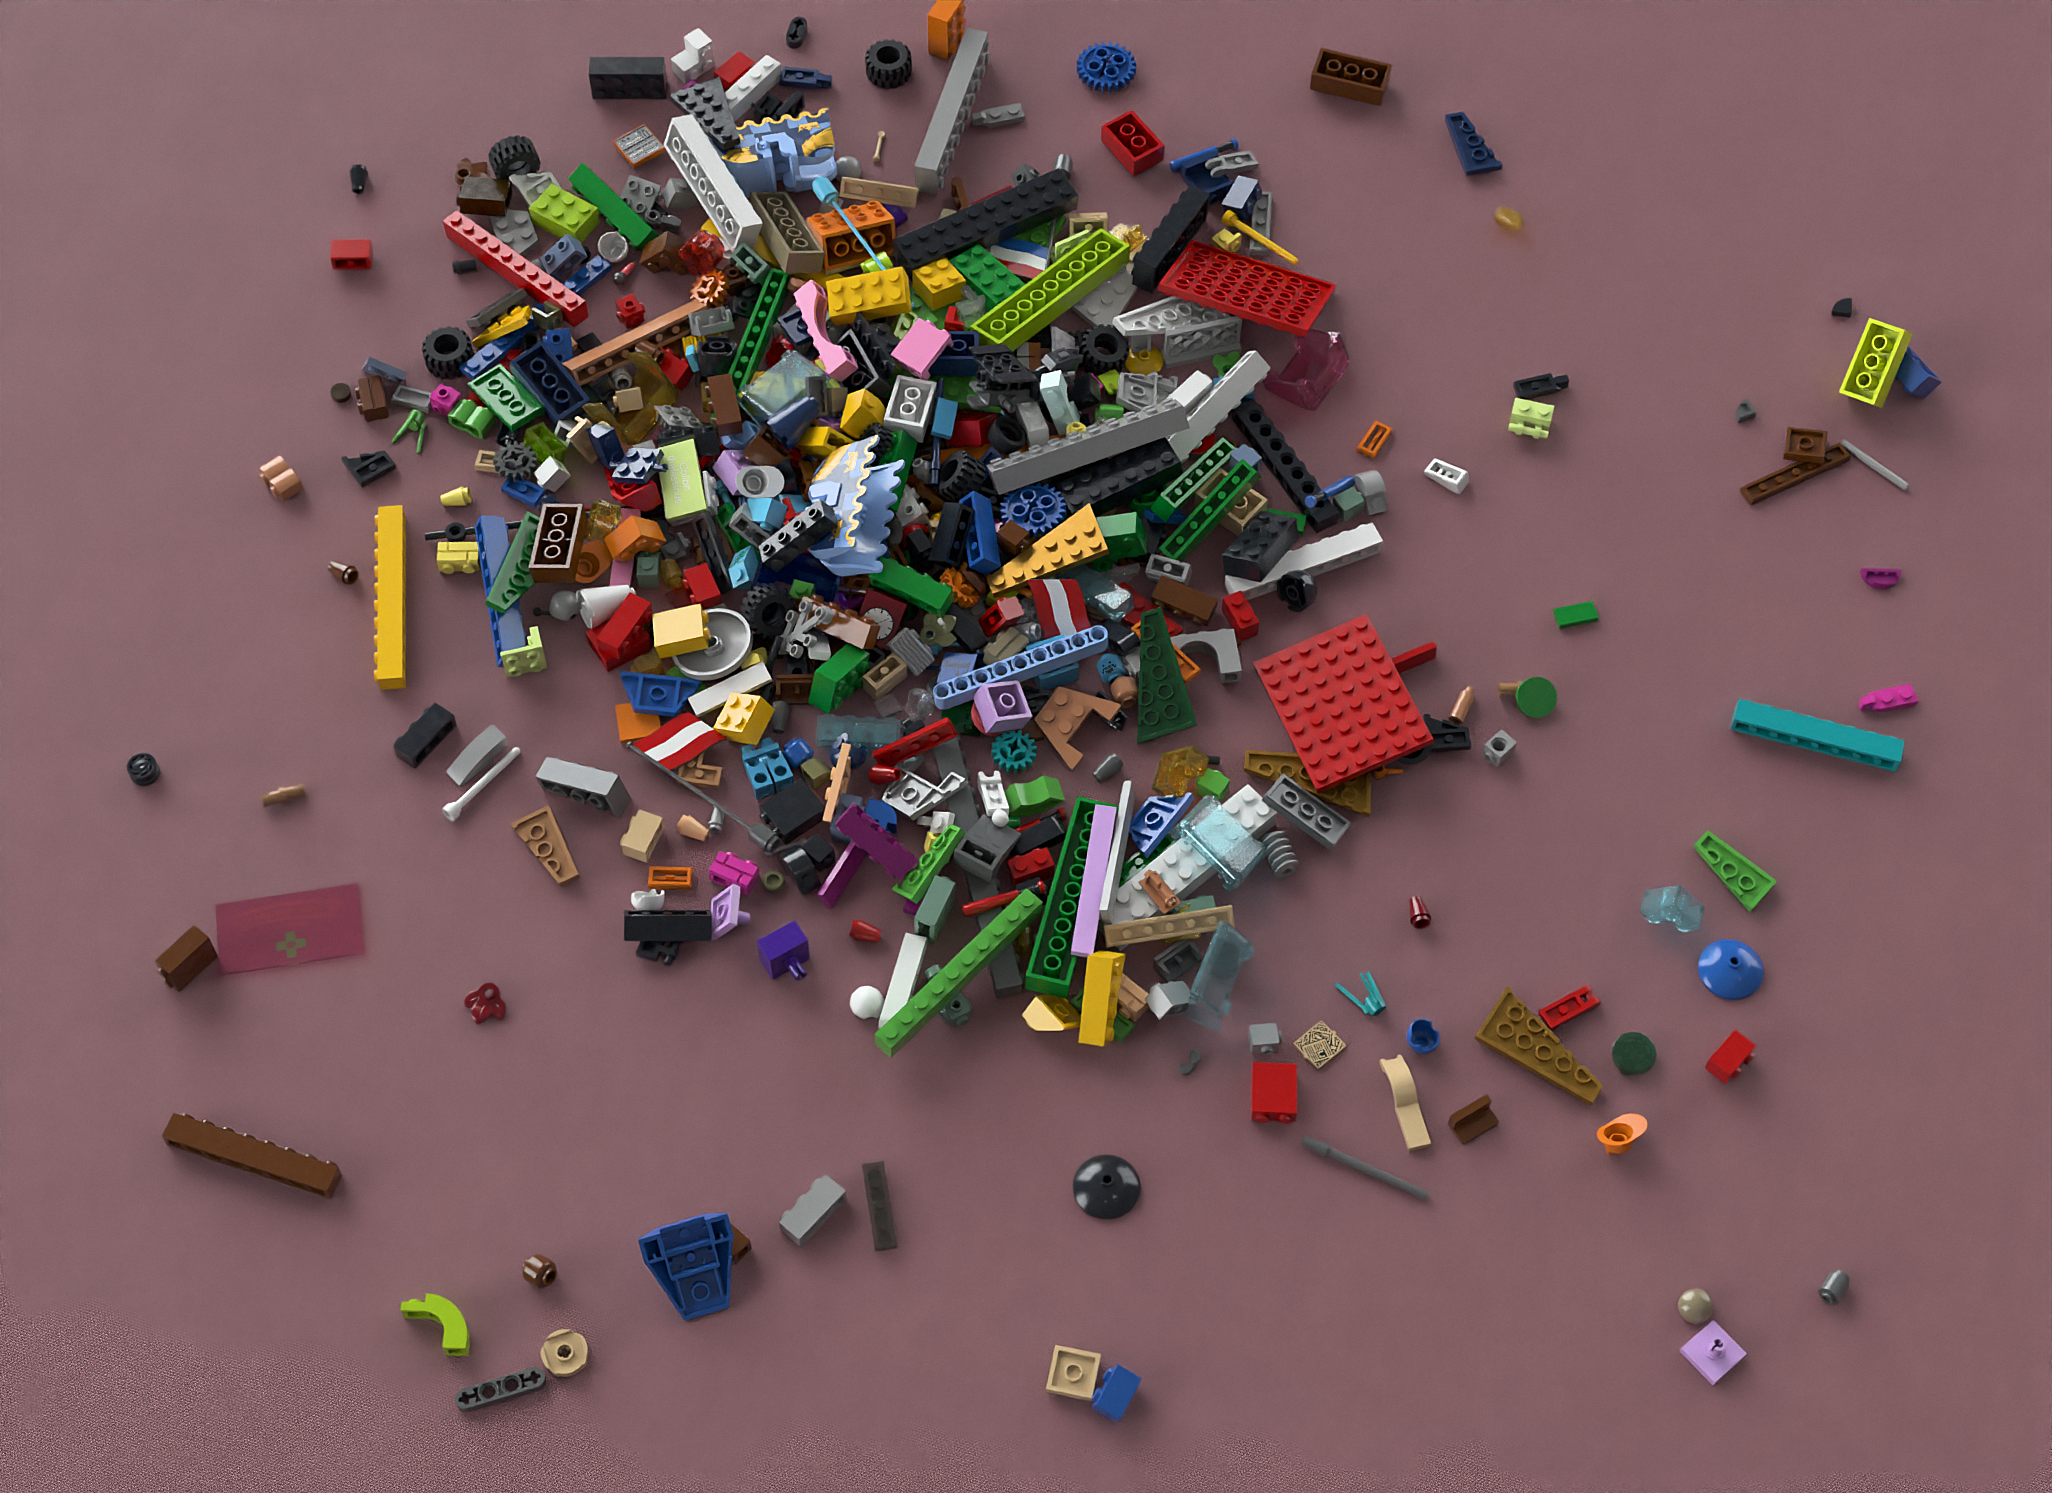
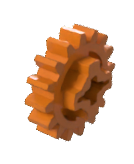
M709 269L707 274L702 272V277H697V283L692 284L694 289L690 290V293L693 294L690 298L693 301L698 300L707 305L708 309H711L713 304L717 306L719 301L723 302V295L728 294L726 289L730 288L727 284L729 279L726 278L727 276L722 271L717 269L714 271Z
M954 567L948 568L940 576L941 581L939 583H946L952 588L955 598L953 603L957 602L959 607L964 605L966 609L968 607L972 608L980 599L978 596L980 591L976 590L965 575L962 574L961 569L956 571Z

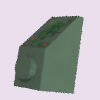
M640 552L637 561L639 588H659L661 552Z

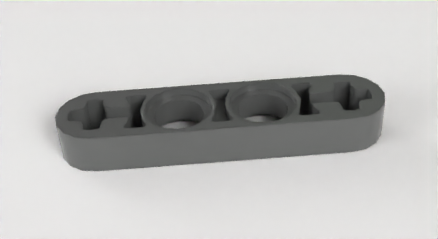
M529 1368L463 1388L456 1393L455 1403L459 1410L470 1412L539 1391L545 1386L546 1377L540 1368ZM533 1375H537L539 1378L537 1384H533L530 1381ZM520 1378H524L526 1384L525 1388H523V1384ZM510 1381H516L519 1384L518 1388L513 1392L506 1390V1384ZM494 1388L496 1393L492 1398L486 1399L483 1397L485 1389ZM478 1391V1396L481 1401L477 1402L476 1395L474 1392ZM465 1395L472 1398L467 1405L461 1402L464 1400L463 1396Z

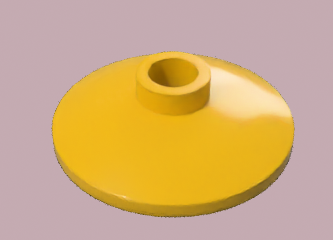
M1151 346V351L1141 350L1136 353H1132L1130 349L1125 366L1130 373L1147 376L1154 371L1158 373L1162 369L1163 356L1153 346Z

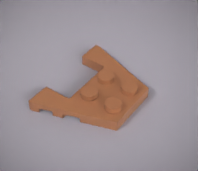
M1059 686L1034 720L1061 758H1063L1069 769L1074 771L1083 760L1084 755L1068 744L1092 711H1095L1111 722L1122 707L1119 703Z

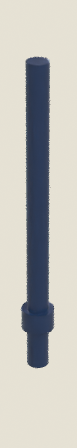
M938 378L936 381L935 410L938 398H944V379ZM934 435L932 462H930L929 471L931 473V486L938 487L939 473L942 470V463L940 462L941 437Z

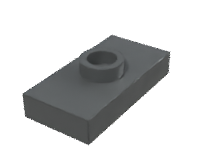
M826 376L805 377L806 396L809 399L813 397L820 404L818 407L820 412L816 417L828 416Z

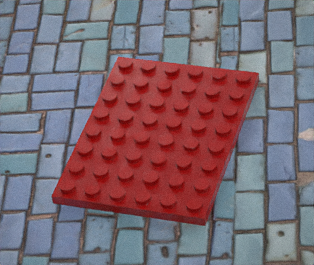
M1191 240L1160 281L1157 291L1163 292L1167 296L1179 297L1186 302L1198 303L1202 307L1217 309L1221 313L1236 315L1240 319H1249L1259 325H1268L1278 331H1287L1297 337H1306L1335 292L1336 284Z
M1367 614L1253 663L1317 794L1434 743L1432 735Z

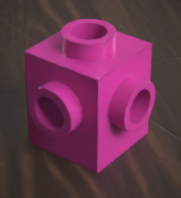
M442 384L436 390H433L430 395L432 409L436 413L446 416L462 398L461 393L453 387H447Z

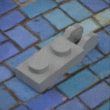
M1250 151L1222 155L1217 158H1211L1205 163L1208 170L1212 169L1210 174L1215 178L1221 177L1224 174L1254 170L1259 165Z

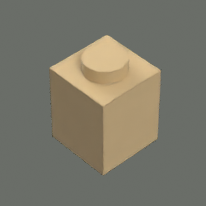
M639 387L615 391L616 396H613L614 407L619 409V412L643 408Z

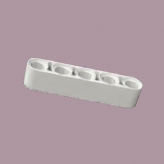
M911 933L905 934L881 1012L879 1029L911 1000L927 948L928 937Z

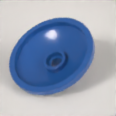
M1724 939L1711 943L1703 950L1698 961V974L1704 986L1716 996L1729 1000H1740L1751 996L1758 990L1764 977V967L1759 955L1750 946L1737 940ZM1730 961H1735L1737 965H1733Z

